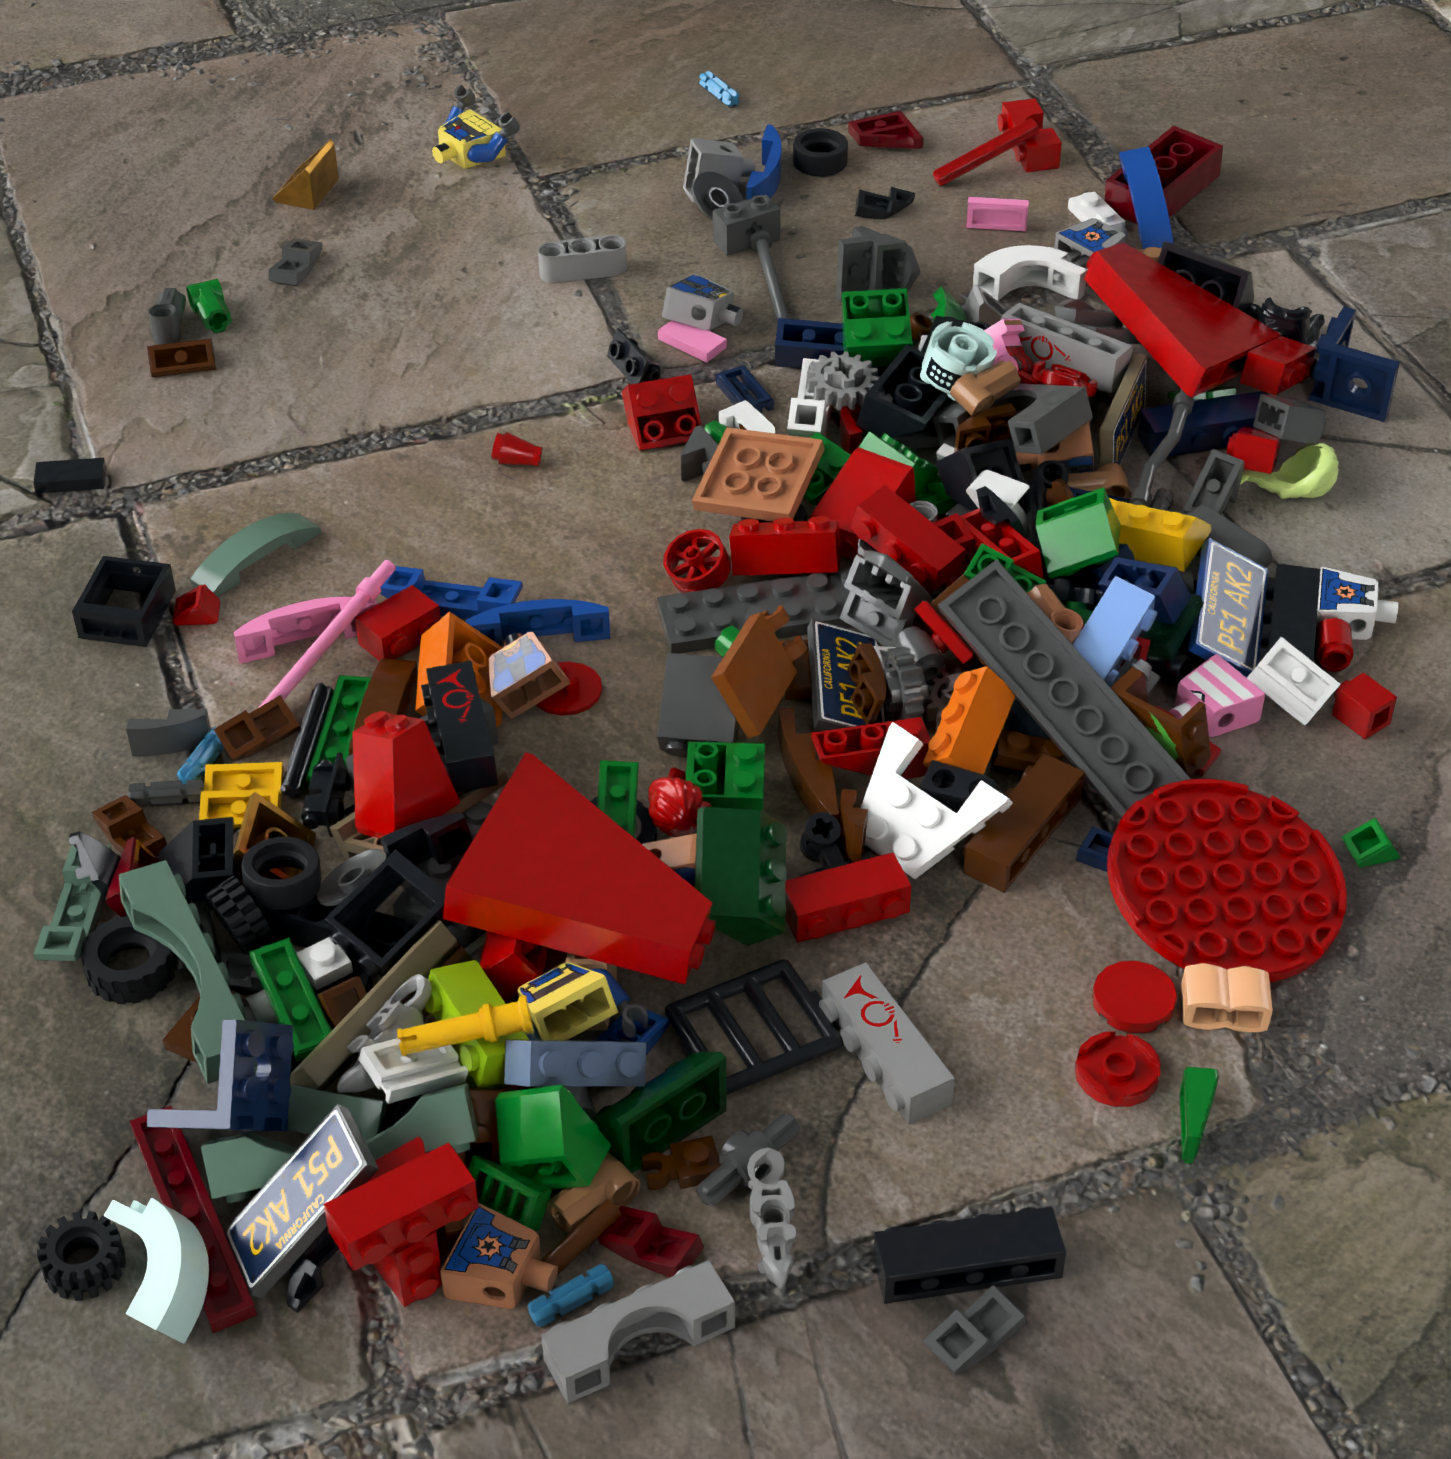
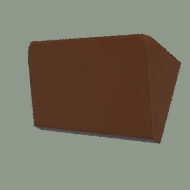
M212 338L147 346L151 377L216 370Z

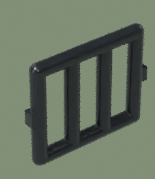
M786 959L778 960L669 1003L665 1007V1015L683 1041L682 1052L685 1057L692 1053L709 1052L686 1017L689 1013L708 1007L747 1067V1069L726 1077V1095L836 1051L843 1045L840 1033L819 1007V1001L822 999L816 990L810 992L792 964ZM781 977L822 1038L800 1046L760 985ZM744 992L785 1053L763 1062L723 1000Z

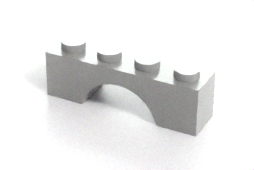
M709 1260L697 1266H687L670 1278L654 1285H644L625 1298L613 1303L601 1304L591 1313L571 1322L564 1321L558 1323L548 1332L541 1334L544 1362L567 1404L610 1385V1367L615 1354L626 1342L639 1335L653 1332L669 1333L684 1339L692 1346H696L735 1328V1301Z

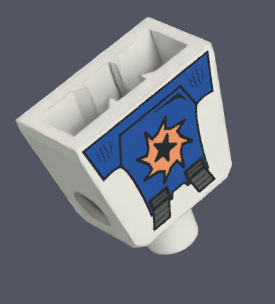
M1327 567L1320 568L1316 626L1325 619L1339 618L1350 625L1352 639L1367 640L1372 636L1375 621L1396 623L1399 603L1379 600L1378 582L1375 579Z

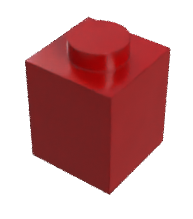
M1363 672L1350 681L1342 682L1336 689L1332 716L1363 739H1367L1391 724L1397 696Z

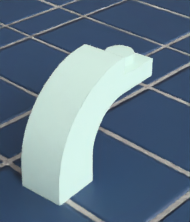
M153 1198L150 1199L147 1206L133 1200L130 1208L112 1200L104 1216L138 1234L145 1243L148 1257L144 1280L126 1314L185 1344L200 1315L208 1286V1255L201 1234L189 1219Z

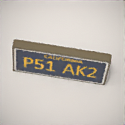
M1137 353L1133 355L1100 427L1099 467L1108 463L1121 465L1140 422L1141 409L1145 408L1147 355Z

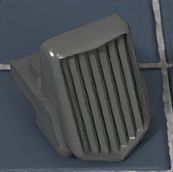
M863 226L854 227L852 238L839 240L836 298L842 302V292L902 288H907L908 291L921 272L912 247L906 244L905 240L881 234Z
M1073 298L1062 302L1054 308L1055 316L1127 344H1141L1128 328L1123 327V323L1113 312L1097 310L1083 301Z
M868 550L865 552L864 557L860 554L855 555L844 584V588L850 592L839 619L864 632L867 636L886 647H896V638L899 633L908 627H912L917 615L914 608L923 600L930 604L934 598L911 573L905 570L888 554Z

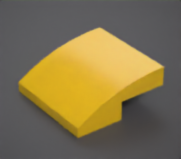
M283 763L205 765L204 791H201L199 820L233 817L235 828H241L250 795L254 792L281 809L283 794L280 787L284 778Z

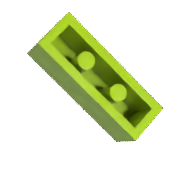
M477 960L430 970L428 980L431 983L432 990L425 1008L427 1012L433 1014L436 1021L477 1013L483 1004L490 1003L492 1007L505 1004ZM524 1031L499 1036L497 1042L490 1043V1041L486 1042L484 1038L453 1044L452 1046L460 1057L461 1065L467 1067L477 1086L482 1088L504 1082L506 1040H529Z

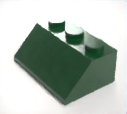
M702 807L697 811L695 889L712 902L710 919L716 921L715 929L745 946H750L785 933L786 825L761 810Z
M722 1052L692 1053L680 1062L676 1061L670 1064L663 1073L645 1083V1086H636L626 1097L613 1105L603 1107L591 1120L598 1125L600 1132L611 1144L608 1152L613 1154L631 1173H634L642 1167L643 1155L651 1152L664 1153L670 1149V1144L682 1141L726 1112V1056Z

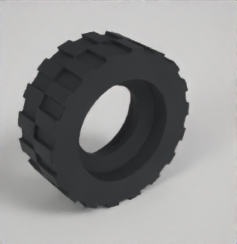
M128 915L112 918L111 921L103 922L97 926V929L94 932L91 931L87 936L86 943L83 942L81 948L83 952L81 960L88 985L92 987V991L96 996L100 995L103 1000L108 1002L114 1001L117 1004L132 1002L134 1004L147 998L149 1000L155 997V994L168 987L167 984L174 979V971L177 970L175 953L154 938L134 930ZM142 948L147 949L150 953V958L147 962L133 969L115 970L109 965L111 957L126 949Z

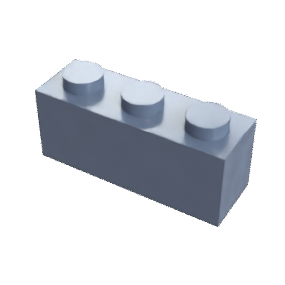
M506 1040L504 1084L520 1086H554L562 1084L564 1086H645L646 1042Z

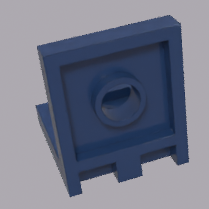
M1344 306L1337 318H1331L1326 335L1321 334L1316 353L1320 355L1319 361H1316L1311 374V379L1315 381L1309 401L1385 422L1389 415L1400 362L1349 348L1356 309ZM1359 378L1364 380L1368 387L1360 388L1356 386L1353 379Z
M223 1020L217 1110L148 1109L147 1127L287 1132L289 1098L291 1095V1058L294 1047L293 1025L245 1020ZM255 1061H257V1072H256V1075H255V1072H254V1064H255Z

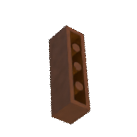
M1045 753L1034 766L1029 765L1025 769L1020 783L1015 788H1009L1005 793V796L1013 802L1010 808L1003 813L1000 811L985 822L986 826L978 831L976 835L971 834L966 839L962 848V855L965 856L963 874L1005 893L1081 800L1085 771Z

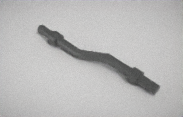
M1182 389L1175 396L1172 410L1174 414L1168 434L1145 462L1138 487L1132 492L1129 502L1131 504L1150 507L1152 500L1150 491L1156 470L1181 438L1186 417L1192 412L1194 398L1186 395Z

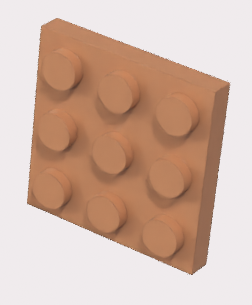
M727 427L693 496L692 504L694 510L774 521L778 518L794 519L825 450L823 440Z

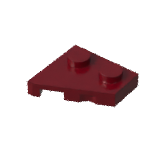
M902 111L848 122V132L859 146L923 148L922 135Z

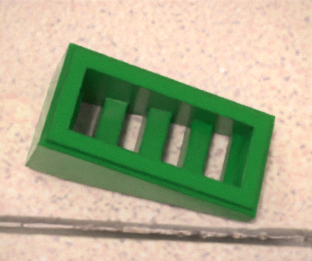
M1186 1067V1070L1184 1069L1179 1091L1181 1148L1184 1163L1193 1164L1194 1158L1197 1156L1219 1080V1071L1217 1069Z
M474 1155L468 1171L475 1179L476 1185L480 1172L482 1171L487 1174L482 1192H477L478 1203L535 1232L540 1230L547 1208V1201L550 1199L553 1188L479 1155ZM496 1179L500 1184L494 1200L490 1198V1193ZM508 1187L513 1189L509 1205H505L503 1202ZM521 1195H524L527 1198L521 1212L517 1208Z

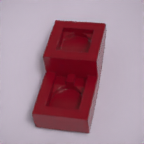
M626 1206L619 1207L622 1216L598 1237L600 1244L610 1251L641 1267L667 1277L674 1276L684 1267L692 1266L704 1248L698 1234L664 1227L656 1213Z

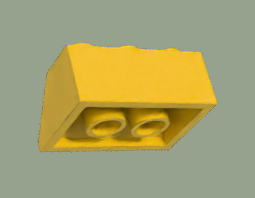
M1109 498L1120 522L1119 543L1128 545L1136 561L1175 567L1179 571L1185 572L1212 531L1209 523L1194 516Z

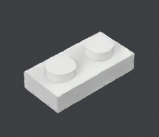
M1087 192L1080 196L1069 198L1068 209L1081 222L1097 218L1111 227L1117 223L1125 226V220L1096 192Z

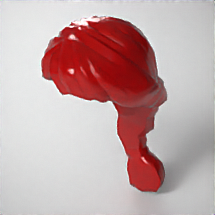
M675 767L670 769L667 777H660L654 780L648 788V802L650 804L648 812L653 824L661 832L673 838L697 833L698 809L712 807L710 803L703 801L700 787L686 780V772Z

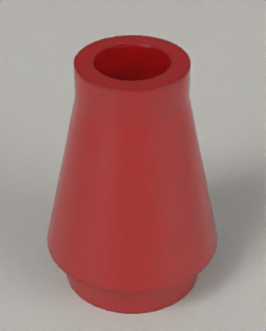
M506 432L505 435L497 433L491 459L498 460L499 464L532 465L538 467L543 447L535 446L509 432Z

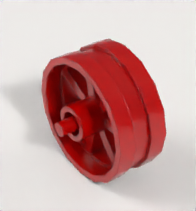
M695 529L677 536L668 545L664 553L663 566L675 588L682 593L719 588L727 580L731 571V558L718 535L710 530ZM701 547H706V548L701 552L700 548H701ZM717 549L720 550L719 557H710ZM680 560L685 562L677 566ZM688 572L686 579L678 577Z

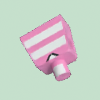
M1215 654L1179 682L1175 708L1171 709L1169 713L1180 720L1199 701L1204 703L1206 706L1209 737L1213 738L1260 721L1265 693L1221 656Z

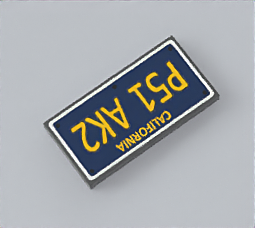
M811 619L807 627L814 729L825 731L866 725L851 700L857 685L850 678L847 669L858 644L872 643L873 646H880V643L867 636L864 632ZM885 701L875 723L887 722Z
M337 1104L224 1230L250 1295L262 1299L327 1227L324 1203L367 1183L379 1169L348 1108Z

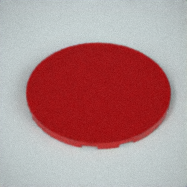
M1190 779L1169 783L1154 789L1152 794L1144 797L1142 800L1136 801L1120 819L1111 839L1107 858V875L1113 898L1122 916L1133 931L1151 949L1183 969L1186 966L1201 963L1219 966L1227 970L1242 966L1261 969L1269 973L1270 983L1300 974L1313 966L1329 950L1340 932L1344 914L1346 913V882L1341 865L1330 844L1318 829L1313 830L1299 817L1300 812L1273 795L1271 798L1248 790V785L1218 779Z

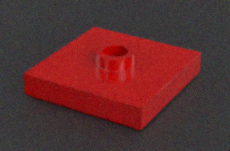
M923 600L914 608L919 618L933 632L930 637L943 654L949 650L967 671L978 664V660L971 649L927 601Z

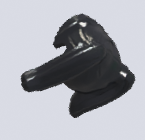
M1271 297L1267 298L1261 307L1257 304H1252L1249 316L1282 334L1283 337L1317 348L1320 329L1325 323L1323 314H1315L1310 317L1312 310L1309 307L1302 306L1295 310H1289L1276 305Z

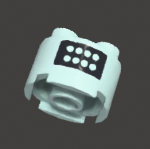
M945 322L935 328L929 341L920 377L925 383L932 384L935 388L947 393L952 400L955 399L950 395V390L954 383L964 374L973 373L976 376L990 368L997 355V349L994 350L992 347L994 344L992 337L983 329L963 322L962 327H951L952 322Z

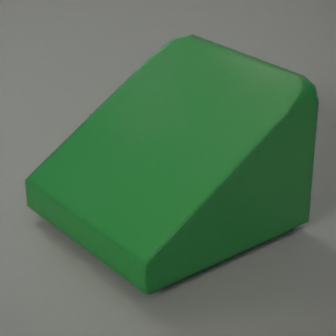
M1376 817L1341 837L1359 868L1390 862L1400 858V855Z

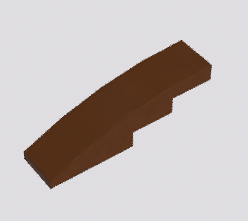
M380 659L364 694L354 730L365 724L364 720L376 712L385 711L390 714L403 715L410 702V686L417 675V661ZM353 734L349 745V755L353 754Z
M793 707L778 708V739L780 749L795 792L810 816L815 813L825 812L833 815L839 821L832 766L821 763L820 759H815L811 733H796Z

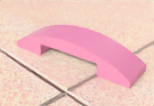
M329 597L303 601L275 609L249 621L233 632L239 663L242 664L275 656L274 646L321 635L353 597ZM376 599L372 603H367L357 616L376 606ZM355 618L343 631L346 639L357 636Z

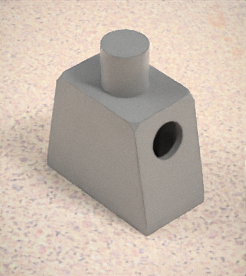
M691 138L683 189L690 200L695 203L692 196V184L695 178L704 172L721 174L732 181L739 189L740 178L750 177L751 172L755 171V163L753 159H743V155L733 143Z

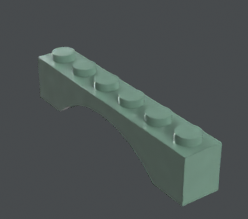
M166 860L119 874L121 902L134 930L154 938L171 949L185 963L196 981L200 1000L197 1013L191 1025L192 1053L207 1084L218 1081L222 1021L245 1020V1008L242 999L238 993L232 994L228 987L230 986V979L223 962L217 963L214 958L215 948L208 932L202 933L199 928L200 917L194 903H187L185 899L186 890L180 874L173 875Z
M468 1083L423 1094L412 1109L393 1126L365 1140L374 1160L417 1137H420L424 1142L425 1154L448 1142L456 1153L471 1149L469 1142L476 1141L479 1131ZM254 1131L207 1141L201 1146L212 1199L225 1196L226 1202L232 1203L253 1197L252 1190L263 1188L298 1147L273 1141Z

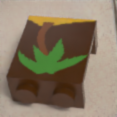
M1134 667L1128 670L1110 687L1189 777L1197 769H1201L1207 764L1211 757L1206 706L1204 703L1199 701L1180 720L1148 703L1145 673Z

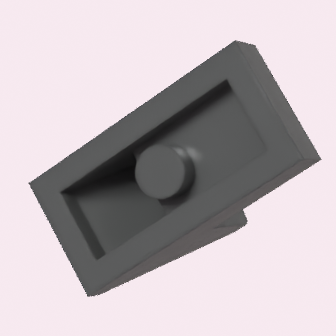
M701 425L694 428L682 451V481L704 475L718 447V444Z
M1212 449L1183 508L1184 513L1187 514L1198 506L1204 505L1222 515L1228 501L1235 503L1237 500L1245 462Z

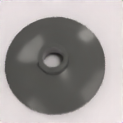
M704 172L693 181L692 196L699 210L712 221L714 209L725 207V205L744 201L736 185L721 174Z
M381 849L367 850L349 858L336 867L320 885V890L316 894L319 902L324 906L339 905L388 858L385 851Z

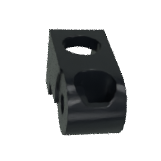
M932 760L919 789L954 812L960 810L981 780L1000 792L998 784L985 775Z

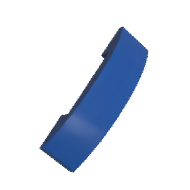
M773 125L766 126L762 138V165H766L764 172H751L747 184V200L752 199L754 196L765 194L771 199L780 184L782 145L780 136Z
M1149 146L1119 152L1124 178L1128 183L1138 223V234L1142 249L1148 247L1162 248L1165 241L1174 244L1160 177Z
M395 566L396 570L380 587L382 590L380 594L390 598L413 585L439 605L440 616L444 617L448 612H451L460 619H469L484 611L515 603L523 588L522 581L491 577L488 578L484 587L425 580L423 569Z
M542 599L517 602L484 611L465 620L466 623L500 646H502V640H505L510 634L520 633L524 635L528 632H534L536 636L573 633L574 642L610 639L609 608L600 604L579 600Z

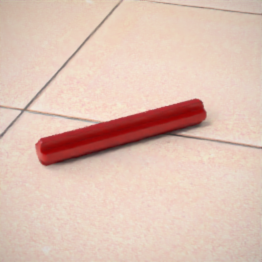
M1028 119L934 170L933 177L935 182L939 186H943L1034 137L1039 133L1037 123L1033 119Z

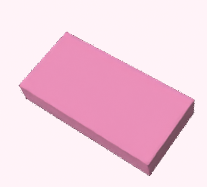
M968 197L966 228L1026 232L1029 200Z
M673 320L658 330V340L706 363L727 348L726 338L709 330H703Z

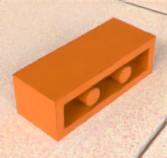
M988 666L966 671L956 679L954 683L955 689L948 705L942 711V719L938 729L928 744L929 750L923 761L925 767L929 768L932 760L984 775L1015 699L1007 684Z

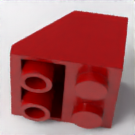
M692 374L630 384L621 391L627 422L639 451L687 443L694 428L702 426Z

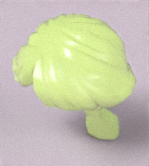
M1308 443L1306 446L1299 447L1295 454L1290 456L1279 467L1277 472L1267 474L1243 469L1240 485L1246 481L1254 482L1270 493L1277 494L1281 499L1321 497L1329 492L1337 481L1339 462L1332 447L1325 443H1319L1318 445Z

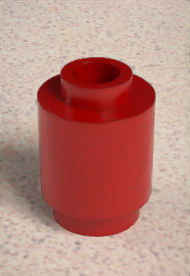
M1339 618L1325 619L1316 626V658L1325 670L1331 672L1342 671L1349 666L1354 656L1351 627L1346 621Z

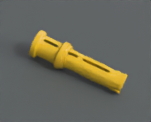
M526 995L519 996L517 1002L492 1007L490 1003L483 1004L477 1013L404 1029L399 1028L397 1029V1037L401 1040L399 1047L404 1057L408 1056V1054L484 1038L486 1042L490 1041L492 1043L497 1042L499 1036L525 1031L529 1035L534 1033L528 1000Z

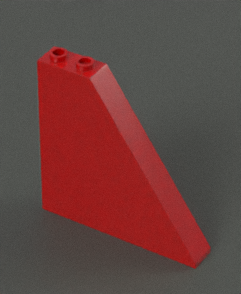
M1124 242L1095 251L1087 261L1086 268L1088 271L1084 280L1184 393L1191 398L1242 375L1249 351L1282 336L1279 332Z
M527 752L523 755L448 881L443 919L681 984H686L692 969H700L705 952V945L703 944L710 945L716 926V921L710 919L712 902L535 755Z

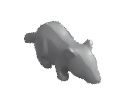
M417 974L405 981L390 999L385 1002V1005L367 1022L366 1026L371 1030L369 1036L360 1035L350 1042L347 1046L348 1051L351 1053L358 1052L359 1056L356 1064L341 1076L337 1086L339 1093H358L376 1087L359 1061L362 1047L398 1038L397 1029L399 1028L404 1029L425 1024L422 1010L427 1004L432 990L431 983L426 977ZM416 991L414 997L405 1004L400 1002L408 994Z
M763 1148L756 1151L750 1157L747 1166L750 1178L748 1186L751 1188L749 1215L751 1224L757 1232V1244L762 1255L761 1261L757 1264L758 1270L761 1274H766L767 1278L779 1289H782L786 1284L794 1262L790 1252L793 1241L796 1239V1229L791 1224L795 1201L787 1181L781 1180L785 1170L784 1158L779 1151ZM761 1164L769 1165L770 1170L760 1181L755 1178V1168Z

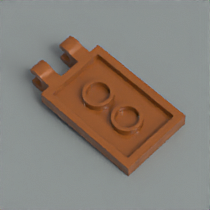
M783 605L778 606L777 610L769 615L767 610L750 615L711 676V679L747 738L761 735L797 673L792 662L807 650V646L800 635L796 636L789 645H787L785 640L779 642L775 635V631L784 626L790 619Z

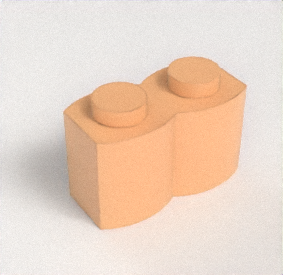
M1207 963L1185 967L1181 983L1184 1025L1205 1030L1224 1027L1240 1032H1262L1268 1030L1273 1012L1268 972L1249 966L1227 970Z

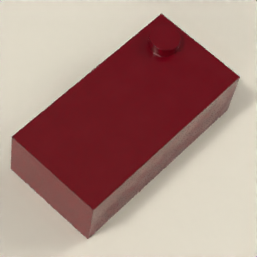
M1172 126L1149 145L1160 177L1169 218L1220 176L1223 145L1177 126ZM1120 168L1106 180L1104 201L1121 218L1138 225L1127 180L1125 181L1122 168Z

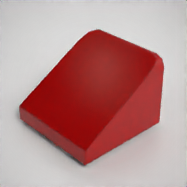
M205 584L192 589L176 598L173 623L176 626L217 623L220 599Z

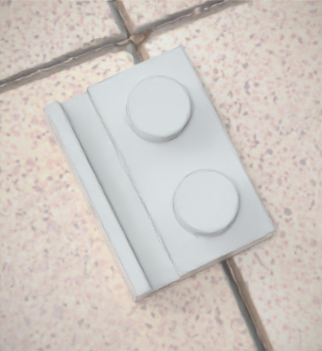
M1282 637L1247 677L1270 700L1304 727L1340 686L1339 682Z
M398 1038L361 1048L359 1061L379 1090L383 1089L386 1094L385 1100L388 1104L464 1083L468 1074L467 1067L459 1064V1056L451 1045L408 1054V1056L404 1057L399 1047L401 1040Z

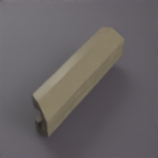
M439 919L291 1073V1084L339 1093L337 1086L341 1076L356 1064L359 1056L358 1052H349L347 1046L360 1035L369 1036L371 1030L366 1026L367 1022L385 1005V1002L390 999L405 981L417 974L429 979L431 969L473 960ZM416 991L408 994L400 1002L402 1004L408 1002L414 997ZM424 1007L422 1010L424 1023L436 1022L433 1014L427 1012ZM377 1087L358 1093H349L386 1101L385 1092Z

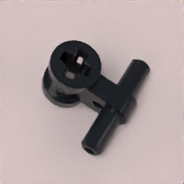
M815 813L806 822L804 833L799 843L800 850L806 858L812 861H820L822 867L802 874L800 877L855 862L850 858H843L836 844L841 833V826L839 821L829 813ZM865 851L862 854L861 860L873 858L874 856L870 851Z

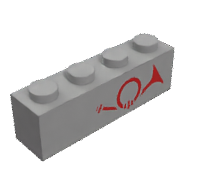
M1021 303L1016 304L1002 315L1001 320L1021 319L1025 331L1018 334L1025 355L1032 360L1033 364L1038 361H1045L1046 368L1051 369L1052 364H1061L1087 374L1086 376L1090 377L1088 382H1091L1092 379L1097 380V390L1112 394L1119 388L1131 361L1132 345Z
M866 962L823 980L822 999L819 1001V1007L830 1022H833L839 1030L847 1050L850 1052L854 1051L862 1061L867 1077L872 1082L876 1081L882 1088L885 1099L894 1112L899 1111L909 1125L953 1104L954 1076Z

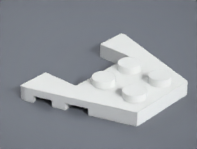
M892 722L887 731L861 805V809H868L865 846L878 855L894 852L903 871L915 880L955 850L954 845L971 832L976 834L986 826L985 822L999 811L1001 813L1005 812L1013 802L981 780L960 810L955 813L901 777L923 746V743Z

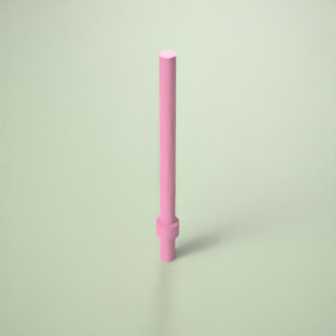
M384 560L370 578L365 577L355 589L356 594L259 707L279 695L282 696L283 700L286 699L367 603H372L382 592L380 587L396 570L395 565L391 561Z

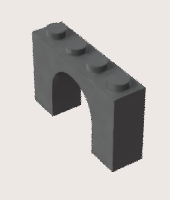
M1019 383V387L996 399L991 406L993 408L1011 403L1015 408L1016 415L1008 420V425L1015 451L1019 453L1043 454L1093 419L1086 388L1078 386ZM953 401L938 411L933 417L940 446L945 443L955 447L957 427L972 417L957 401Z

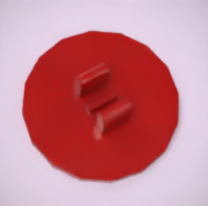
M570 661L557 662L569 679L570 684L536 704V706L547 713L560 716L575 715L589 710L599 701L602 694L600 676L594 669L581 663Z

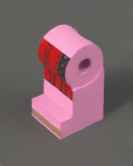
M1002 319L984 330L994 340L993 349H997L993 365L1000 361H1011L1017 367V372L1022 370L1032 376L1033 362L1025 355L1018 334L1025 331L1021 319Z

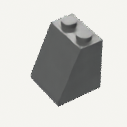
M667 653L657 733L660 750L673 756H685L688 751V742L737 743L740 724L711 679L723 657Z

